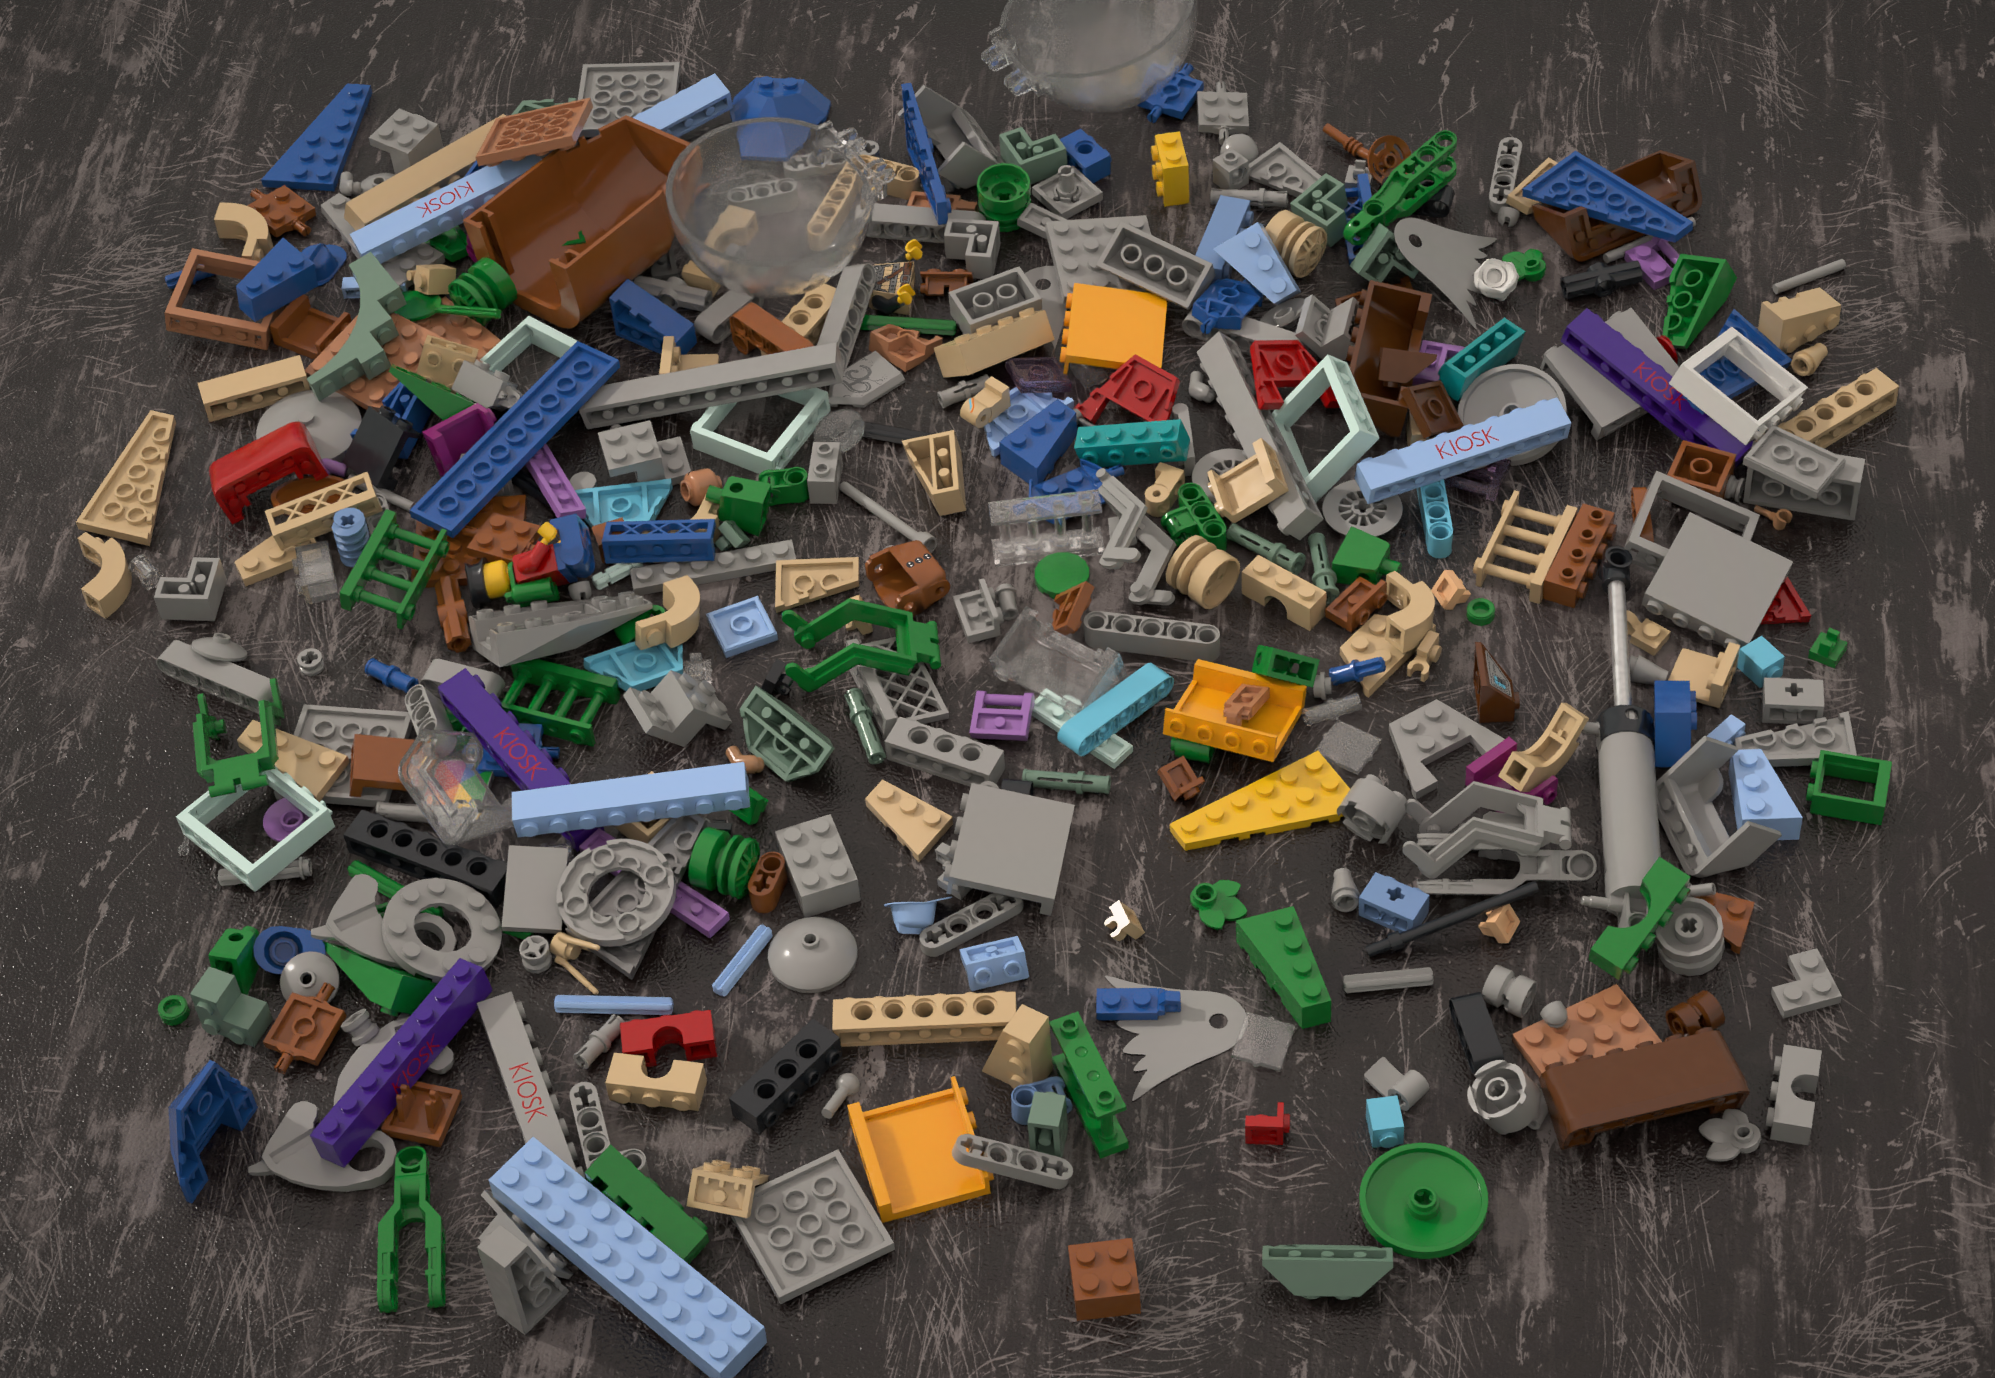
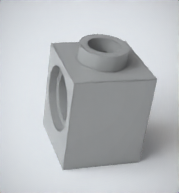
M1233 148L1213 159V182L1221 189L1239 190L1249 184V161Z

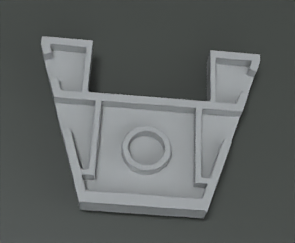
M1437 699L1389 723L1390 736L1398 757L1404 766V773L1410 782L1411 792L1415 799L1438 788V780L1425 765L1469 742L1483 755L1505 740Z

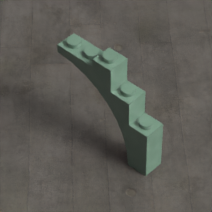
M371 252L349 264L360 289V309L356 324L348 340L324 367L307 378L315 397L319 401L362 375L371 380L391 367L386 353L381 346L399 336L389 314L407 303L398 284Z

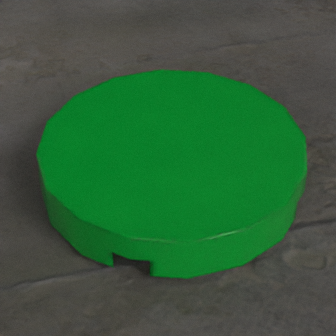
M1057 552L1047 555L1039 561L1035 568V584L1042 594L1044 592L1049 594L1050 598L1055 599L1056 595L1084 581L1089 582L1090 579L1089 567L1086 561L1080 556L1069 552Z

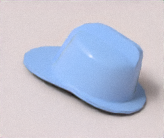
M952 896L926 902L887 903L884 906L891 908L894 923L900 934H921L925 928L934 923L937 901L949 899Z

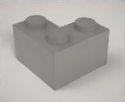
M948 218L944 233L946 258L965 260L966 270L972 272L975 279L992 277L1001 244L999 221Z
M193 557L187 578L160 577L154 600L161 619L215 621L227 581L220 558Z

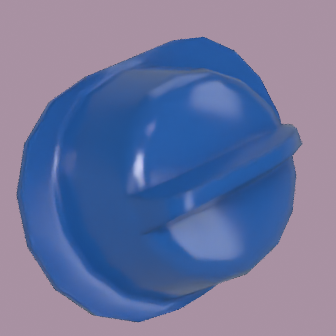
M319 243L308 246L301 252L315 264L318 286L329 282L347 259L345 250L337 245Z
M270 927L261 932L254 944V957L258 965L265 971L274 974H282L285 965L298 954L319 952L326 955L323 941L312 938L311 931L302 928Z

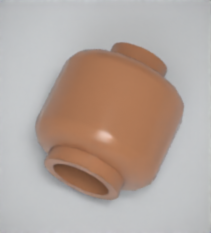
M707 468L688 472L680 483L681 495L691 505L700 506L710 485L722 488L721 478L718 475L716 476L711 469Z

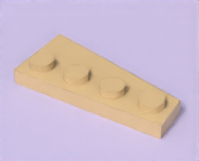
M255 720L251 721L237 739L239 747L248 754L257 752L263 745L261 724ZM276 729L279 756L275 763L276 767L282 774L287 772L300 788L305 786L309 789L314 798L320 802L350 763L348 756Z

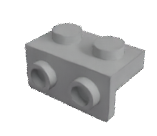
M984 578L979 579V590L953 596V604L968 644L1000 636V624L1004 623L1001 608H995L994 605L996 603L994 590L992 587H987Z

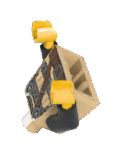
M916 239L910 240L906 244L905 250L907 252L901 254L896 260L886 264L873 265L877 278L869 300V307L871 309L879 310L886 315L891 313L910 315L916 282L913 259L919 260L922 257V251L920 250L922 245Z

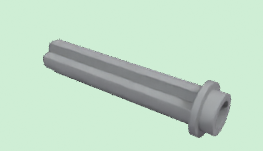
M304 856L299 857V860L291 862L270 881L301 877L302 880L307 879V876H312L311 860L305 859ZM226 868L218 871V881L221 886L244 884Z

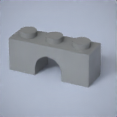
M1784 1044L1782 1057L1775 1056L1773 1074L1779 1075L1778 1082L1772 1081L1769 1100L1775 1101L1774 1108L1768 1107L1766 1126L1772 1127L1770 1139L1809 1145L1815 1102L1802 1100L1795 1093L1807 1092L1815 1094L1820 1069L1821 1050Z

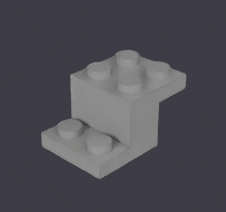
M400 108L369 137L371 146L390 153L395 175L444 148L437 123Z
M1312 294L1304 300L1295 336L1315 352L1319 358L1324 359L1328 354L1343 361L1346 359L1349 345H1355V343L1350 342L1353 327H1359V324L1354 323L1357 309H1363V306L1358 305L1359 302L1352 297L1330 310Z
M650 420L598 432L610 477L635 472L637 482L671 479L673 486L680 484L684 476L691 472L681 437L657 442Z
M670 670L651 693L646 690L639 691L630 687L623 695L646 734L683 747L693 739L706 723L724 730L732 723L726 713V706L718 700L714 693L715 688L709 682L693 679L686 673L680 674Z

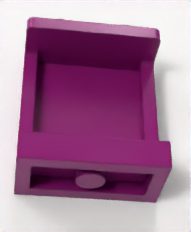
M476 403L423 431L441 478L459 461L461 454H466L496 423L495 415L491 409H486L479 403Z
M1508 737L1466 766L1465 785L1468 786L1475 781L1520 792L1498 777L1512 751H1517V743ZM1552 775L1530 792L1520 793L1543 798V805H1549L1557 796L1558 778Z

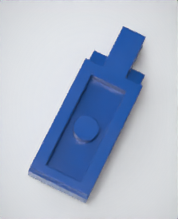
M1097 988V1020H1158V1016L1165 1015V1012H1181L1180 991H1167L1162 988Z

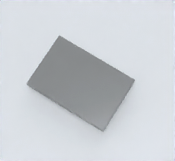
M1772 425L1743 459V465L1814 499H1817L1846 463L1845 458L1775 425Z
M509 845L502 931L553 934L562 932L563 919L557 904V888L559 880L568 865V848Z

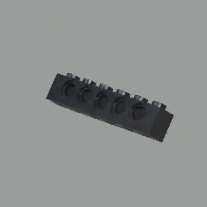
M365 810L360 811L343 834L349 853L420 880L441 878L463 883L481 893L496 909L504 899L507 862L501 859L495 860L477 850L463 848L453 841L439 839L429 832L415 830L403 822H394L386 819L379 813H370Z

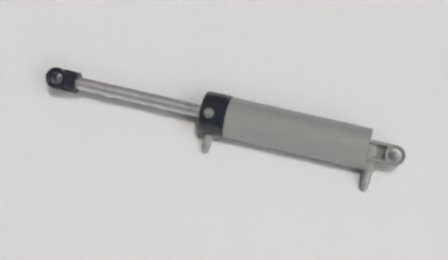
M1612 546L1604 554L1598 570V576L1602 580V588L1608 593L1614 706L1601 712L1596 719V723L1587 722L1581 732L1595 734L1605 897L1582 896L1580 903L1589 908L1604 909L1618 917V928H1626L1638 924L1648 914L1647 903L1639 890L1642 879L1659 856L1661 857L1654 758V720L1645 709L1632 705L1625 593L1631 586L1630 566L1633 558L1631 553L1625 548Z

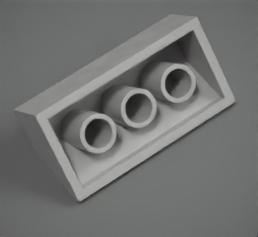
M1120 221L1096 264V267L1187 310L1208 289L1215 277L1212 263Z

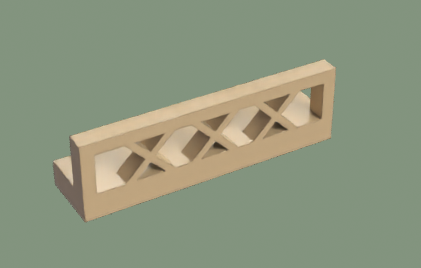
M368 472L268 509L265 513L275 541L280 550H284L332 531L334 514L341 509H359L365 518L380 513L383 509L373 488ZM366 483L367 491L359 494L352 493L355 486ZM331 495H341L338 502L333 504L326 502ZM305 505H316L312 512L307 514L300 512ZM284 513L290 515L286 522L276 525L274 517Z

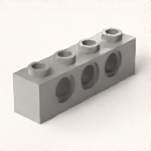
M899 717L885 740L887 760L971 787V783L981 784L984 781H992L997 784L1005 770L1004 750L993 745L974 741L968 737H961L946 732L941 728L921 724L916 720Z

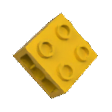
M1180 131L1155 135V145L1151 146L1152 160L1156 161L1155 165H1152L1153 180H1158L1156 182L1157 196L1162 197L1164 207L1188 204L1189 166Z

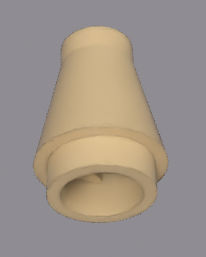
M1816 343L1812 347L1796 352L1791 362L1794 372L1800 376L1812 375L1823 358L1828 354L1826 346L1822 343Z

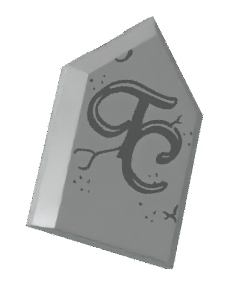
M873 351L843 371V383L830 385L828 393L830 407H838V404L853 405V407L864 408L905 383V378L898 369L878 352Z

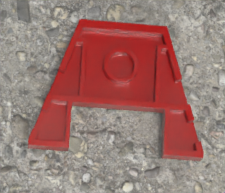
M1254 340L1250 346L1259 410L1280 409L1284 401L1277 388L1297 387L1318 365V362L1299 340ZM1330 385L1320 396V399L1325 408H1340Z
M1135 354L1110 375L1111 379L1101 388L1094 389L1085 402L1082 404L1078 403L1073 408L1078 409L1082 413L1083 418L1093 424L1096 423L1109 401L1146 422L1169 420L1180 380Z

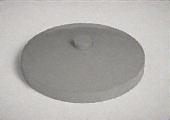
M1508 364L1490 369L1473 381L1462 395L1458 407V415L1465 426L1484 422L1492 416L1499 417L1508 414L1516 408H1526L1535 405L1538 401L1544 399L1550 400L1557 397L1566 414L1567 405L1560 386L1550 375L1532 366ZM1558 441L1494 462L1493 464L1517 466L1530 463L1547 454Z
M306 390L286 396L273 404L263 414L258 423L256 439L288 423L301 422L310 432L321 459L329 458L342 462L352 442L350 434L354 429L359 428L362 418L359 409L349 398L334 392L319 401L312 390Z

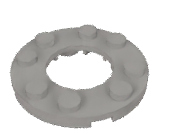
M613 839L606 841L607 844L590 850L589 847L577 855L564 870L558 883L557 904L565 925L581 940L609 947L630 944L651 934L669 915L676 896V882L673 871L667 859L660 851L642 841ZM623 870L631 871L640 876L645 883V894L643 901L632 912H624L615 918H612V916L605 917L596 913L589 905L588 896L591 887L605 874Z
M430 878L406 885L391 898L382 920V937L387 951L404 970L414 976L418 973L433 979L432 982L439 983L459 958L481 966L486 971L493 963L500 948L502 928L495 909L481 893L454 880ZM438 906H442L451 912H459L462 918H465L469 923L471 938L466 946L457 951L442 952L433 950L424 945L416 935L414 920L417 915L429 907L438 908Z

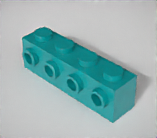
M1504 317L1445 362L1439 369L1438 375L1449 397L1458 402L1462 398L1463 393L1478 376L1490 369L1503 366L1514 358L1519 351L1526 331Z
M1181 419L1078 427L1074 449L1079 459L1088 460L1100 467H1110L1118 464L1124 466L1178 462L1187 460L1190 438Z

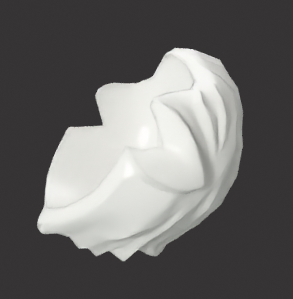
M1495 258L1487 259L1474 272L1475 287L1486 297L1499 301H1504L1516 288L1519 275L1512 262L1501 261Z

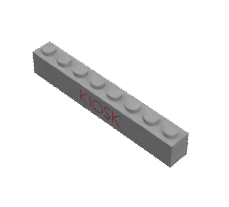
M512 992L478 1002L477 1006L525 1144L532 1137H535L586 1179L582 1166L576 1168L573 1162L578 1160L573 1142L567 1143L565 1137L569 1136L564 1118H557L556 1113L561 1110L556 1095L549 1096L547 1089L552 1088L548 1073L546 1070L540 1071L539 1066L543 1065L538 1047L532 1049L530 1044L535 1041L530 1024L523 1025L522 1019L526 1018L522 1002L515 1003Z

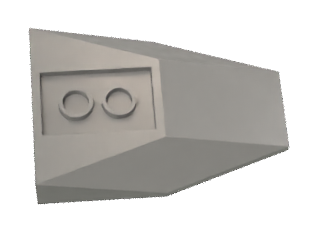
M633 591L621 592L615 597L596 596L591 599L555 603L538 600L531 602V606L520 608V605H507L503 607L504 611L493 612V609H482L476 611L477 615L469 616L472 648L497 666L504 667L576 649L647 612L653 607L650 601L635 594Z

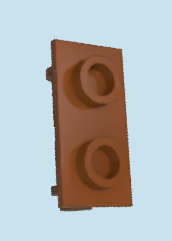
M929 269L927 272L920 271L923 282L920 285L921 294H926V296H944V287H949L950 292L974 283L972 272L964 269H955L953 272H942L939 269Z

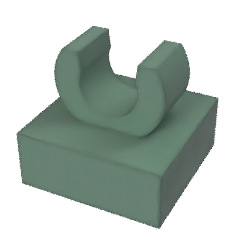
M726 520L718 527L723 536L715 544L721 551H727L732 546L743 548L751 540L733 520Z

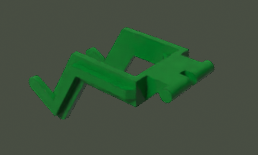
M851 598L810 623L806 622L792 610L782 612V621L795 631V641L805 649L813 648L815 643L853 620L895 629L897 652L852 643L812 668L804 670L796 663L787 664L785 666L786 675L806 692L817 690L856 665L907 676L910 675L915 664L920 662L929 663L932 669L941 667L937 623L929 621L925 624L913 621L912 612Z
M276 678L270 679L274 702L258 701L263 745L257 752L218 761L211 758L209 739H220V734L227 732L224 719L216 720V717L209 715L204 693L197 695L200 713L196 714L197 722H193L196 767L199 776L204 778L207 783H215V785L208 787L211 798L236 793V785L241 784L243 791L269 786L267 775H261V773L275 769V763L279 759L276 727L281 726L280 719L285 718Z

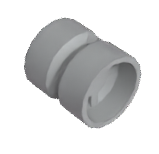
M1495 965L1484 984L1482 996L1484 1002L1497 1008L1504 1005L1506 1012L1523 1018L1533 1003L1538 983L1523 975L1515 977L1512 970L1501 965Z

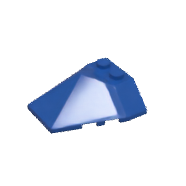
M756 77L734 97L732 102L733 108L730 109V117L740 158L789 161L804 145V139L816 132L815 127L827 120L831 101L804 79Z
M211 1060L168 1107L171 1154L180 1187L186 1201L191 1204L209 1180L199 1155L220 1124L242 1131L258 1108L252 1091L242 1086L239 1080L231 1077L229 1072Z

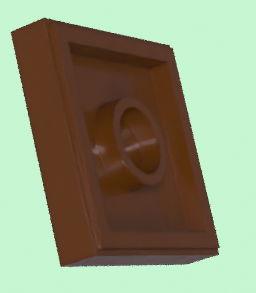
M1441 380L1406 387L1401 391L1424 440L1434 438L1444 432H1454L1464 426Z

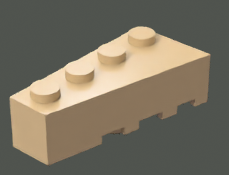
M1034 307L1020 311V316L1016 318L1012 316L998 320L997 325L980 327L976 329L975 333L958 336L953 341L934 347L943 378L973 374L1055 340L1046 311H1035Z

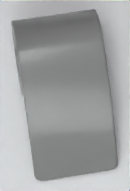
M1385 1057L1380 1058L1364 1074L1365 1080L1383 1097L1397 1095L1400 1109L1403 1111L1409 1110L1430 1088L1427 1080L1419 1072L1409 1070L1403 1075Z

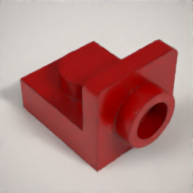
M1278 1102L1277 1116L1263 1114L1256 1116L1246 1115L1245 1144L1283 1145V1133H1290V1114H1284V1102Z

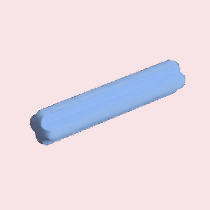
M759 925L712 984L715 994L725 997L772 938V930L769 927Z

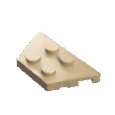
M1374 614L1340 647V656L1345 664L1351 663L1354 659L1359 660V662L1376 657L1384 659L1386 665L1384 672L1366 676L1360 682L1363 687V693L1368 698L1418 648L1416 647L1402 653L1385 640L1387 616ZM1433 624V627H1432V631H1433V632L1436 631V625H1435V624Z

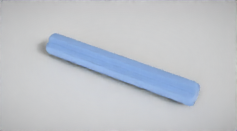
M557 995L554 1001L557 1013L671 1015L674 1007L671 997Z

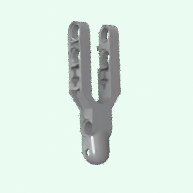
M1420 833L1417 834V844L1423 850H1432L1451 834ZM1479 843L1472 849L1489 851H1511L1483 843ZM1539 850L1537 857L1512 851L1520 862L1519 872L1514 879H1417V888L1429 895H1499L1515 889L1525 881H1585L1594 875L1597 864L1593 855L1583 850Z

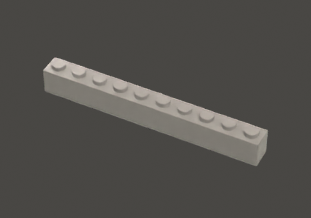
M1219 331L1197 351L1201 360L1200 367L1210 379L1208 380L1209 385L1216 391L1218 396L1216 400L1226 412L1225 419L1235 431L1233 435L1242 445L1244 457L1248 459L1256 454L1252 443L1260 438L1275 450L1289 491L1271 501L1268 508L1278 520L1277 526L1286 536L1292 535L1301 540L1323 520V517L1270 410H1260L1258 408L1255 381L1237 343Z
M837 342L606 384L598 389L579 409L586 428L592 429L843 383L844 361Z

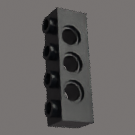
M812 1019L729 1098L732 1116L759 1135L767 1127L773 1126L788 1107L796 1104L804 1091L809 1087H813L829 1067H833L839 1062L843 1055L840 1037Z

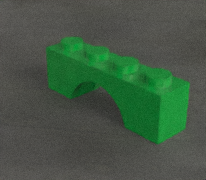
M1659 856L1642 879L1639 890L1647 903L1648 914L1646 917L1631 927L1617 928L1607 926L1591 948L1588 960L1620 980L1625 972L1631 974L1639 962L1637 955L1642 949L1647 951L1655 941L1657 936L1654 932L1659 925L1664 928L1674 914L1671 909L1676 902L1681 905L1691 891L1688 888L1690 876Z

